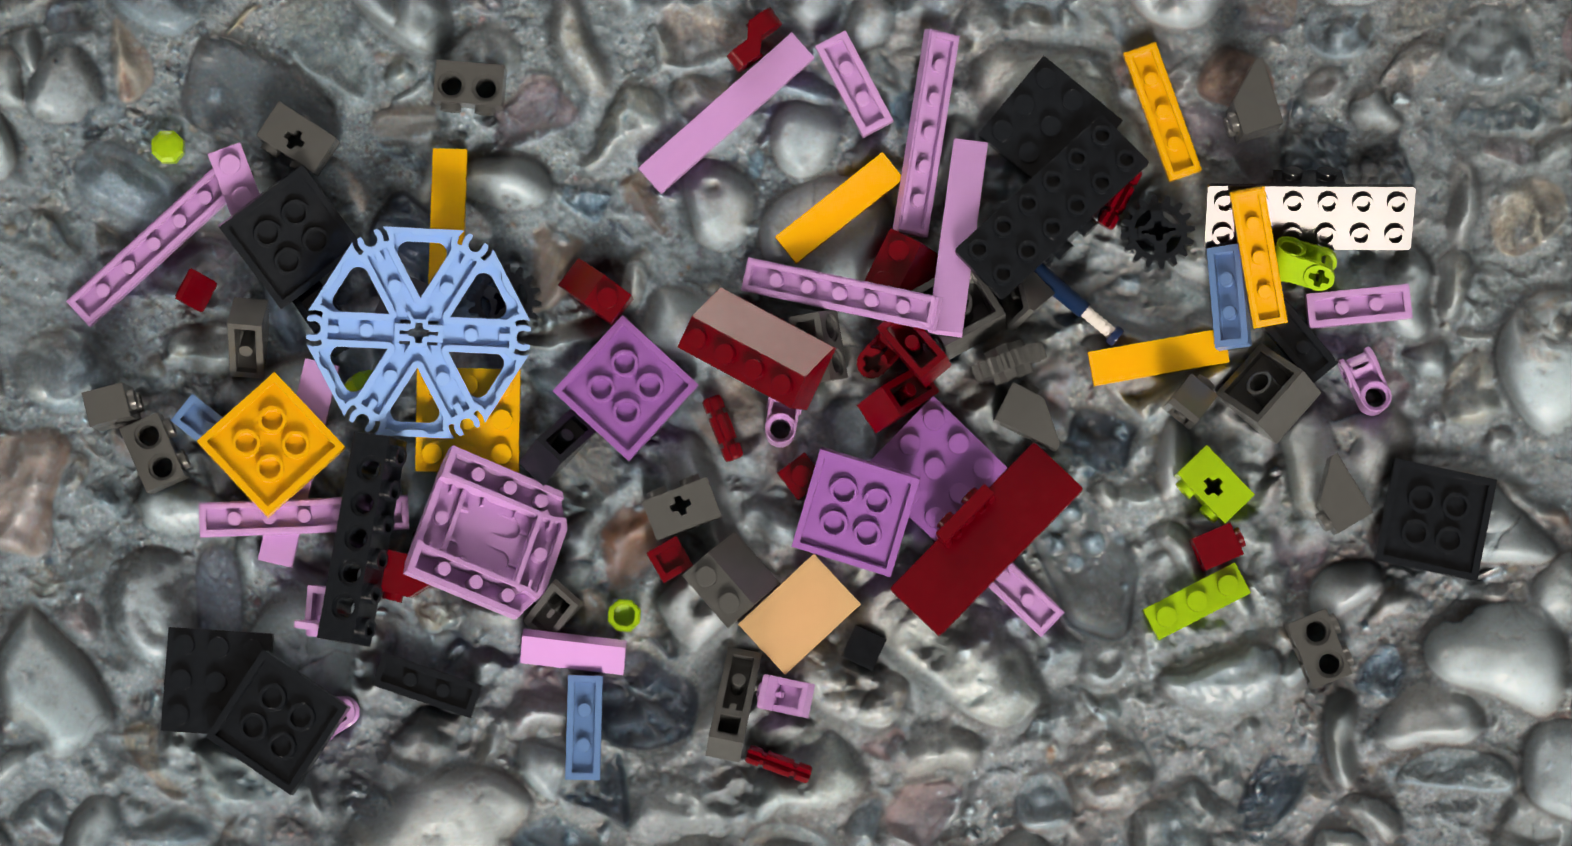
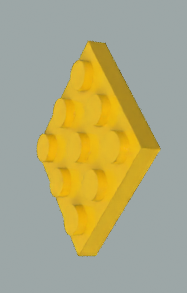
M417 368L416 422H434L439 416V408ZM457 368L470 394L475 397L484 396L502 370ZM521 369L486 422H484L483 416L479 411L474 413L480 421V427L476 428L473 421L466 418L460 423V428L464 433L462 436L456 433L454 424L449 425L450 433L455 439L416 437L415 471L438 472L448 449L454 445L520 473V464L518 462L520 461Z
M275 372L197 440L200 447L267 518L272 516L345 450V446Z

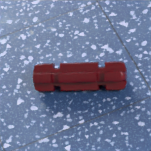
M1142 171L1105 205L1107 208L1106 210L1103 209L1100 214L1098 224L1109 230L1115 228L1120 218L1118 215L1124 211L1134 191L1133 186L1138 184Z
M714 395L706 398L702 404L706 415L709 413L711 415V418L708 420L718 445L722 444L723 446L720 450L724 460L731 462L742 457L743 451L740 443H736L734 440L737 438L729 415L727 412H723L725 405L722 397Z
M751 745L748 748L745 757L747 763L757 767L758 764L762 765L763 769L788 778L793 776L794 780L803 783L809 781L813 770L811 765L802 762L799 764L795 763L794 759L768 751V753L764 752L763 748Z

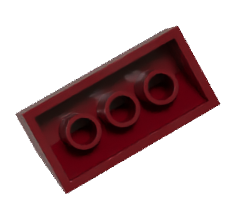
M721 287L692 315L678 344V348L783 405L791 409L800 410L808 409L836 350V347Z

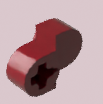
M771 7L749 20L746 24L748 28L747 40L734 48L726 56L738 73L760 60L763 56L761 53L762 40L782 25V22Z
M879 332L858 356L857 368L861 375L866 378H878L889 369L899 356ZM888 346L889 348L884 352L883 348Z

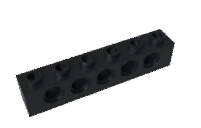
M354 432L317 638L366 647L371 646L372 637L376 631L375 618L377 607L382 597L381 585L384 569L388 564L389 540L395 525L396 501L401 492L400 479L402 468L407 459V441L390 436ZM378 466H379V472H378V475L376 476V470H377V468H378ZM372 500H373V506H372V509L370 510V504H371V502H372ZM366 534H367L366 543L363 544L364 537H365ZM361 569L360 577L357 579L358 571ZM354 604V611H353V613L351 614V608H352V605Z

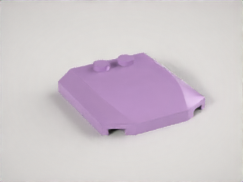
M452 445L448 449L438 470L406 557L403 574L513 620L517 619L545 593L568 530L567 520L564 518L562 500H564L563 491L548 485L543 486L537 480Z

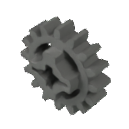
M1023 339L984 352L986 360L973 365L971 368L977 383L993 379L996 386L1033 373L1032 364L1046 359L1047 355L1042 342L1025 345Z

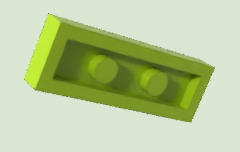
M1234 562L1142 609L1157 640H1161L1251 592Z

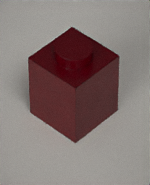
M1227 523L1189 540L1202 572L1243 555L1242 547L1246 546L1240 529L1238 527L1233 528L1231 523Z

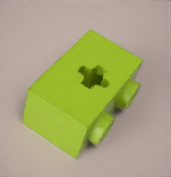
M1208 445L1204 446L1174 475L1178 480L1175 484L1176 487L1188 499L1194 496L1201 503L1200 512L1212 524L1216 521L1221 525L1225 524L1255 496ZM1205 480L1208 482L1216 480L1219 483L1216 488L1219 492L1218 496L1215 493L1210 495L1205 493L1204 490L1207 488Z

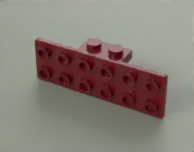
M1036 443L1031 444L990 487L984 483L979 489L976 487L972 488L962 498L961 503L963 506L955 514L949 512L937 524L939 530L936 532L938 540L891 586V592L937 636H941L1082 493V486Z

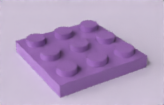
M622 315L556 386L553 392L624 458L630 461L697 389L699 384Z
M934 396L870 460V462L921 477L909 518L934 542L938 540L936 532L939 530L937 528L939 521L949 512L955 514L963 506L961 503L962 498L972 488L976 487L979 489L984 483L990 487L1008 468Z
M821 447L791 547L891 577L921 477Z

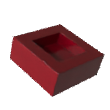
M804 452L777 472L797 501L807 495L815 465Z
M677 536L646 553L663 583L693 566Z

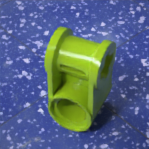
M1283 236L1278 239L1275 251L1281 282H1290L1315 291H1324L1332 287L1335 280L1334 269L1337 266V256L1332 249L1307 243L1290 236ZM1323 256L1326 257V258H1325V263H1322V257H1323ZM1316 274H1319L1318 282L1315 280Z

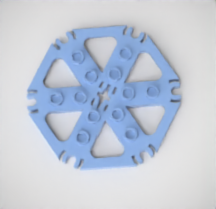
M383 226L389 237L387 241H384L381 231L376 228L373 231L377 237V243L374 246H367L362 237L357 238L358 245L363 250L362 254H359L355 250L353 243H351L308 309V311H322L323 315L322 317L317 314L307 316V321L318 322L321 329L317 334H306V339L310 341L321 339L322 342L319 345L307 344V347L344 417L352 405L356 409L350 414V422L353 423L360 414L368 416L369 422L364 429L366 432L373 429L375 421H380L378 430L374 433L376 435L455 439L450 433L449 425L454 424V430L459 436H462L464 433L460 428V423L463 419H470L476 428L480 427V421L474 414L476 411L480 412L484 422H486L529 356L528 354H516L514 351L515 349L520 351L530 349V344H521L517 341L516 337L521 331H531V327L526 324L516 325L515 323L518 320L530 321L494 250L492 249L491 254L483 260L481 257L486 254L488 244L484 243L478 251H471L469 249V241L473 237L471 233L465 235L461 245L457 244L464 230ZM407 241L440 243L447 251L445 260L421 297L398 256L399 246ZM355 267H362L368 272L388 313L340 311L333 305V297L349 272ZM480 273L489 274L493 278L506 304L505 314L500 318L451 316L475 277ZM400 320H410V323H400ZM428 321H438V324H428ZM416 323H422L423 329L429 330V332H438V335L429 334L422 337V342H415L414 336L408 333H400V330L409 331V329L415 328ZM399 341H409V344H402ZM427 342H437V345H427ZM336 347L387 349L363 387L355 392L346 389L330 358L332 350ZM449 352L499 354L503 358L504 366L488 392L482 397H475L467 389ZM418 368L439 408V416L434 422L430 423L397 421L391 416V408Z

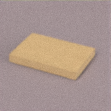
M813 554L738 625L786 675L856 610L861 603Z

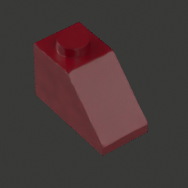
M580 258L576 260L558 284L560 288L611 326L616 323L634 300L629 292Z
M883 321L876 327L925 388L952 366L948 356L924 329Z
M908 370L878 388L857 404V407L874 432L878 433L940 391L934 382L925 388L912 371Z
M388 550V564L384 569L381 585L383 599L402 603L403 597L413 598L431 587L429 584L403 574L408 554Z

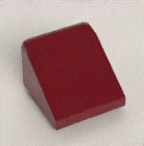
M191 268L182 281L175 299L199 312H203L217 287V283Z

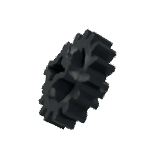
M1156 195L1151 196L1150 204H1146L1142 198L1139 199L1137 202L1139 210L1137 211L1130 207L1127 213L1132 219H1123L1120 224L1128 229L1127 232H1123L1119 236L1121 240H1128L1129 242L1123 251L1126 253L1133 250L1135 255L1132 262L1136 263L1140 259L1145 260L1144 269L1147 270L1152 263H1156L1158 270L1161 271L1164 269L1165 261H1168L1172 267L1176 266V255L1182 258L1188 255L1183 246H1192L1194 244V240L1187 237V234L1195 231V226L1186 225V221L1191 217V214L1186 213L1182 215L1179 212L1183 205L1181 202L1172 207L1169 196H1166L1162 203H1158ZM1148 212V223L1145 226L1135 228L1137 220ZM1163 212L1171 215L1177 223L1169 222L1163 217ZM1154 225H1158L1159 230L1168 232L1161 237L1160 241H1156L1155 235L1147 233L1154 228ZM1179 238L1175 249L1166 254V243L1170 239ZM1138 243H1145L1151 248L1152 254L1144 251Z
M506 263L504 271L517 296L521 285L527 293V305L521 302L529 319L538 321L539 317L533 310L534 308L542 307V302L534 300V297L539 295L541 290L540 288L530 287L535 280L534 277L531 275L524 279L522 278L524 274L522 267H519L513 273L511 272L510 264ZM480 273L479 275L483 281L480 284L477 282L471 283L472 288L476 290V294L467 295V300L475 303V306L468 309L470 315L478 314V318H500L506 312V305L499 311L500 304L496 299L501 294L497 287L490 286L494 282L493 278L486 273ZM482 297L490 301L492 309L489 317L483 311ZM518 320L515 323L516 325H528V320Z

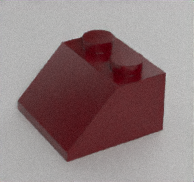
M890 228L864 281L911 291L935 278L938 253L924 244Z

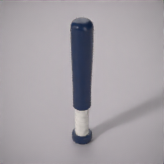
M1044 263L1034 271L1055 292L1053 295L1055 299L1076 316L1084 318L1095 329L1099 330L1107 338L1106 342L1109 345L1113 346L1124 333L1120 326L1115 328L1090 307L1091 304L1075 292Z

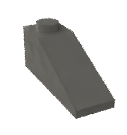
M728 647L705 756L740 762L762 653Z

